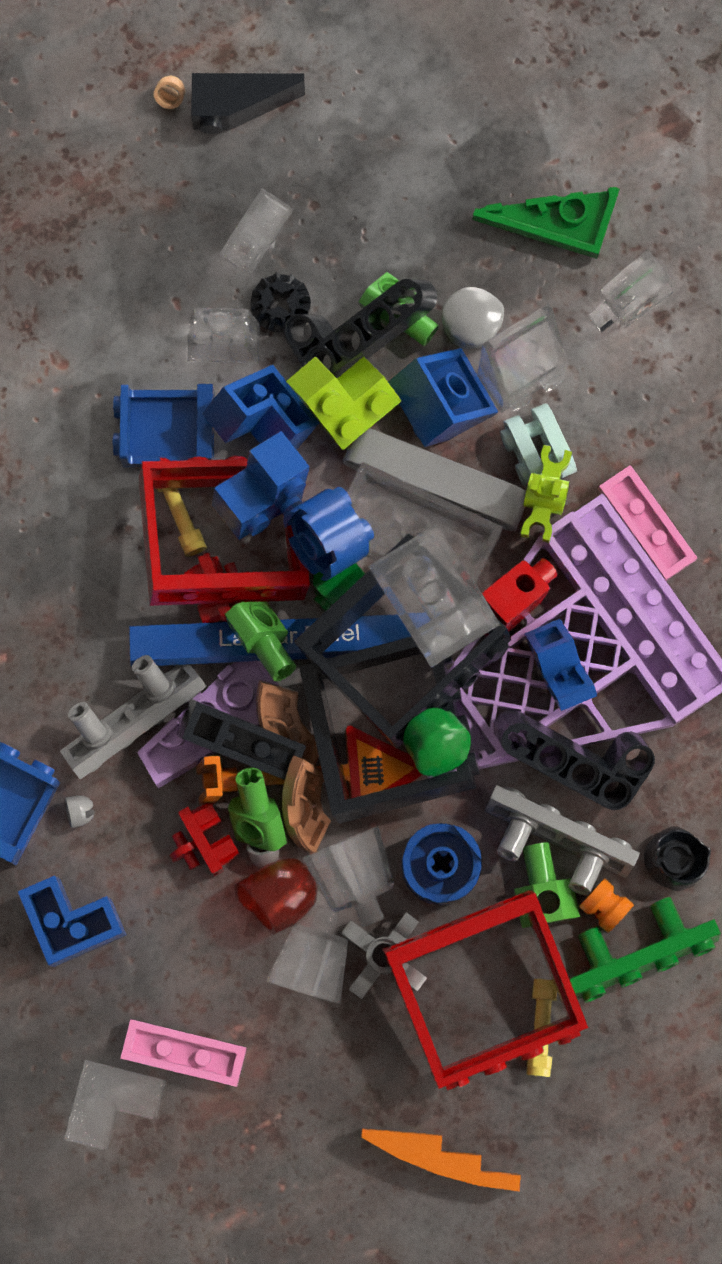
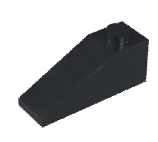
M192 73L191 118L193 129L200 130L206 134H217L222 132V130H231L304 96V73Z
M194 699L190 700L176 734L184 740L283 780L286 778L293 756L302 758L306 748L301 743Z

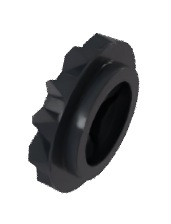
M276 272L272 276L261 278L259 284L252 290L250 305L254 318L262 327L273 332H284L286 321L295 314H309L311 300L305 283L296 279L292 274L285 275ZM272 291L281 297L290 294V297L287 299L290 313L280 306L271 308L274 303Z

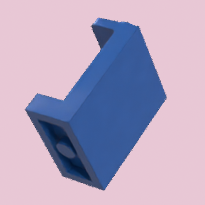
M197 384V390H131L129 385H121L120 396H114L113 402L114 419H120V433H113V455L119 456L123 467H141L142 461H159L160 458H167L170 461H184L193 457H205L208 460H214L215 430L202 415L215 398L213 384Z
M0 742V858L17 866L60 782L52 777L55 771L53 768L35 759L29 765L18 759L21 752Z

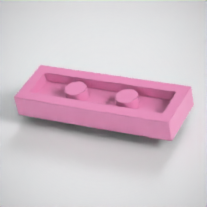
M631 465L599 486V492L605 495L665 581L697 560L695 553Z
M130 1019L120 1059L237 1087L247 1047Z

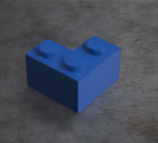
M270 365L224 386L202 413L225 443L251 432L261 444L282 431L296 450L320 423L274 365Z
M280 431L249 450L246 469L214 488L212 506L238 540L248 534L255 536L264 531L272 519L280 514L284 516L286 512L302 503L310 466L284 433Z
M55 875L18 891L49 966L56 967L127 935L113 901L108 896L73 910L61 879Z

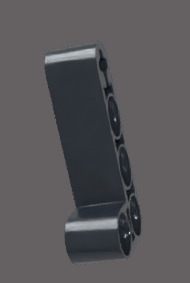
M402 279L335 330H333L325 317L319 314H295L286 321L284 335L303 367L315 356L323 363L324 357L328 354L331 359L329 371L338 378L363 356L368 359L428 314L436 305L437 291L429 281ZM413 299L414 302H415V304H414V303H408V302ZM384 310L389 315V323L386 328L382 326L380 318ZM307 322L311 327V335L308 340L304 335V327ZM355 332H357L360 338V344L356 350L352 345V337Z
M507 710L501 713L494 723V733L505 752L610 810L625 808L632 801L655 764V756L651 748L638 733L632 731L619 734L613 740L604 756L601 757L516 710ZM520 731L524 734L527 742H525L523 737L517 735ZM555 746L554 751L546 757L539 756L545 747ZM640 749L639 755L636 758L626 760L627 754L630 751ZM587 764L586 769L582 773L572 774L576 766ZM619 782L613 791L604 792L608 784Z

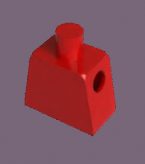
M544 558L532 567L527 561L523 560L482 592L478 600L509 632L541 604L550 590L548 584L557 577V571ZM468 615L469 619L487 637L489 634Z

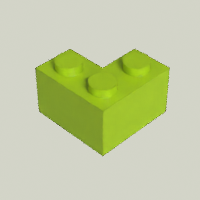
M315 356L286 381L320 422L319 424L342 450L402 401L385 377L364 356L338 378Z

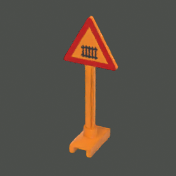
M353 726L345 728L347 764L342 765L345 780L349 783L350 799L405 785L423 775L416 769L415 763L409 754ZM220 756L203 757L196 767L197 775L202 774L203 789H205L198 798L199 806L208 803L214 805L223 796V792L238 791L236 775L240 771H237L236 768H221ZM261 771L265 786L284 785L285 780Z

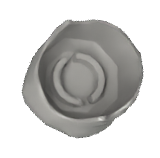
M466 287L454 292L446 300L442 310L443 331L450 342L462 349L484 348L488 342L494 339L502 326L504 317L503 304L489 292L476 287Z

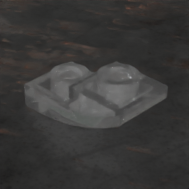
M262 188L219 254L248 274H253L294 209Z

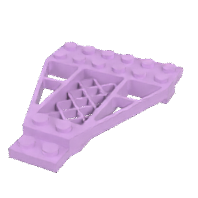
M603 493L576 512H570L551 525L552 536L550 543L542 542L545 530L542 531L524 558V561L531 564L537 553L541 549H546L574 587L576 593L537 619L533 618L530 614L523 619L526 627L511 636L512 640L508 643L509 648L502 656L499 674L482 671L483 668L492 663L491 660L479 670V677L498 680L494 700L473 697L474 683L468 688L467 694L460 688L462 700L456 701L459 715L466 714L471 732L469 753L475 752L479 770L520 761L505 752L495 736L494 723L497 708L516 710L523 714L545 716L539 723L549 727L575 708L584 707L602 731L599 734L572 739V741L581 746H588L614 740L623 732L632 731L642 734L673 727L722 693L721 657ZM583 601L587 607L579 606L578 604ZM571 611L593 615L590 635L570 631L569 633L573 639L588 642L585 662L580 661L587 674L589 670L609 673L594 683L596 692L599 693L625 674L633 673L655 701L665 718L612 731L592 703V699L563 711L560 708L553 711L555 700L551 695L549 710L526 707L530 686L543 689L548 688L545 682L531 680L534 664L532 652L513 648L526 640L524 633L551 623L564 613H566L564 625L567 630ZM597 621L610 639L595 636ZM479 628L476 629L448 672L474 649L483 635ZM593 643L615 647L612 667L590 663ZM507 654L530 658L526 679L504 675ZM621 654L626 662L618 667L619 655ZM502 681L525 685L521 705L499 702ZM473 703L493 707L490 726L487 725ZM520 731L517 735L523 737L525 742H527L524 734ZM555 746L545 747L539 756L551 754ZM455 768V769H453V770H451V771H449V772L443 773V774H447V773H451V772L457 771V769Z

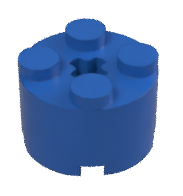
M342 487L321 491L286 512L283 519L285 528L291 525L294 536L288 540L296 556L311 574L314 575L318 572L324 574L321 578L323 581L331 579L365 558L369 553V541L374 539L372 527L365 519L358 517L351 506L352 502L348 493Z
M444 823L430 824L418 830L408 841L402 858V874L409 890L420 900L436 906L453 904L465 898L476 885L482 868L481 851L475 839L463 828ZM437 855L440 859L450 858L451 862L448 865L449 873L445 874L442 870L436 873L432 869L435 864L434 856Z

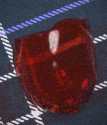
M286 858L269 863L237 882L234 887L235 897L273 935L293 926L305 917L316 903L318 895V882L314 869L309 863H302L296 858Z

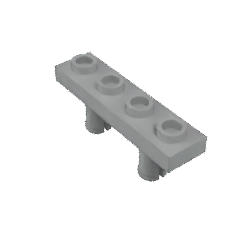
M149 655L142 656L132 665V671L145 688L101 721L86 702L77 703L69 710L68 717L81 736L60 750V752L80 780L90 772L96 771L102 763L121 749L130 746L136 738L151 727L161 723L166 716L182 704L189 702L197 693L207 687L190 664L176 665L163 674Z
M496 785L485 808V812L509 823L497 849V854L504 859L513 862L518 861L530 833L580 856L568 887L572 891L584 896H588L591 893L602 867L627 878L640 854L633 850L628 842L619 838L610 839L597 833L592 825L583 821L574 822L561 816V813L556 808L547 804L538 805L527 800L523 793L511 787L502 788Z

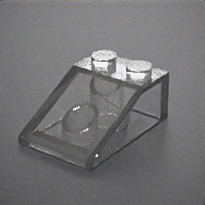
M549 303L482 344L477 376L501 413L509 408L513 411L521 409L532 400L530 395L542 388L545 392L550 391L564 380L563 375H565L568 362L555 315Z
M436 524L368 566L430 667H433L500 625L483 594Z

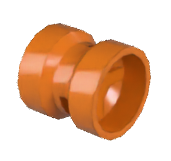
M604 878L579 905V908L587 915L595 914L599 920V926L606 933H609L631 910L634 904L627 897L615 895L613 893L614 886Z

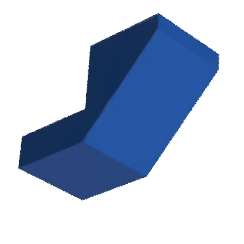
M561 619L524 633L544 682L561 711L598 696L594 683L580 663L574 639Z

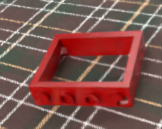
M231 456L225 460H208L205 457H193L184 461H170L167 458H160L159 461H142L139 474V489L150 606L298 601L305 599L310 586L309 572L296 556L288 540L294 536L291 525L285 528L289 571L161 575L154 489L216 487L246 469L248 459L245 457Z
M527 890L382 949L435 1084L439 1089L445 1086L447 1090L457 1086L463 1087L470 1082L468 1077L483 1071L484 1075L487 1076L502 1071L507 1067L506 1061L519 1056L522 1060L534 1058L544 1052L543 1046L558 1041L559 1045L570 1043L572 1039L581 1036L580 1031L589 1028L536 893L532 890ZM527 914L567 1016L442 1067L402 964Z

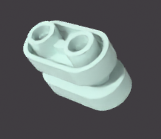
M547 403L531 409L534 421L524 424L521 417L516 415L503 421L505 429L500 431V436L508 452L514 450L519 461L515 468L523 486L528 485L531 473L541 475L543 470L541 458L531 438L540 435L544 445L551 446L548 458L553 463L562 461L564 450L570 451L555 416ZM573 456L569 466L561 474V478L577 472Z

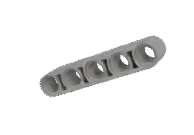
M371 428L348 446L342 460L344 465L357 472L505 530L516 531L525 510L523 505L526 490Z

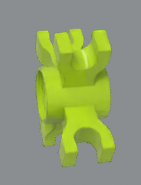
M543 445L541 452L542 474L531 473L523 506L533 510L531 516L523 524L521 537L529 538L531 527L540 525L545 530L542 542L550 543L552 536L551 514L562 515L570 481L561 480L560 478L563 471L570 464L572 451L564 450L562 461L553 463L548 458L551 446Z

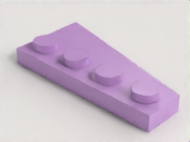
M261 661L234 662L231 666L227 665L217 675L218 678L203 693L199 692L193 698L203 704L259 726L256 712V693L259 680L276 685L279 684L272 679ZM187 708L177 718H172L137 752L158 788L196 767L203 757L217 754L176 735Z

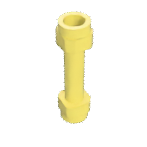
M178 488L157 489L158 492H163L181 536L178 539L185 556H194L206 550L207 546L200 529L194 528Z
M534 979L532 999H536L534 1029L550 1023L552 1001L557 1000V990L553 980ZM549 1044L543 1046L544 1052L527 1060L526 1075L550 1077L552 1057L548 1056Z

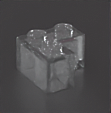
M85 1060L64 1140L101 1150L108 1149L118 1111L152 1120L157 1119L167 1079L92 1060Z

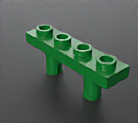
M672 898L661 899L653 903L650 908L664 938L660 942L619 959L612 958L599 927L584 931L578 935V939L591 968L587 972L570 979L577 1000L583 998L585 1003L594 1001L606 994L605 988L617 983L620 984L621 988L630 986L642 980V973L656 968L657 972H663L678 965V958L692 953L694 957H699L711 952L716 948L714 943L719 941L721 935L715 919L691 929L685 928Z

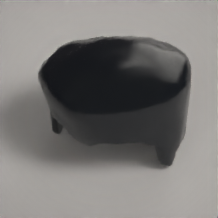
M671 826L657 833L646 845L644 851V863L650 876L661 886L675 891L688 889L701 880L709 868L711 857L710 847L706 846L687 830L678 826Z

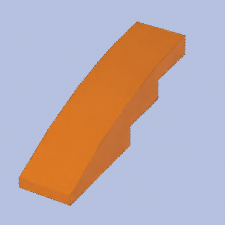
M362 1128L361 1138L398 1159L434 1174L477 1186L520 1192V1174L481 1171L482 1155L441 1151L442 1135Z

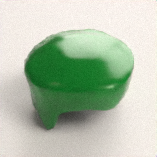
M429 708L422 711L408 723L403 736V742L415 763L416 769L425 776L435 777L459 767L467 759L471 746V736L466 727L450 710L447 712L440 708Z

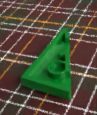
M610 187L607 191L583 194L582 191L574 192L564 197L553 195L525 199V203L502 206V203L489 204L484 208H475L472 220L597 259L620 188Z

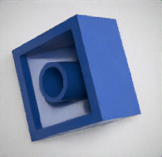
M462 348L416 358L388 381L402 400L399 405L410 421L415 435L421 440L424 447L446 442L498 413L497 408Z

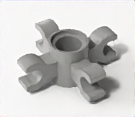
M406 912L388 937L375 939L350 920L342 931V935L366 952L368 963L349 990L363 999L380 974L392 973L389 966L380 967L373 961L372 954L374 949L380 945L391 946L406 940L419 921ZM405 962L402 965L410 986L418 991L427 977Z

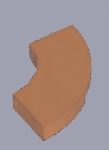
M259 680L256 693V712L259 726L305 745L306 748L302 759L316 766L319 757L314 733L308 731L300 720L297 710L298 692L294 689Z
M293 756L286 774L282 795L284 823L293 842L305 852L314 855L331 822L324 813L320 801L324 777L321 769L302 758Z

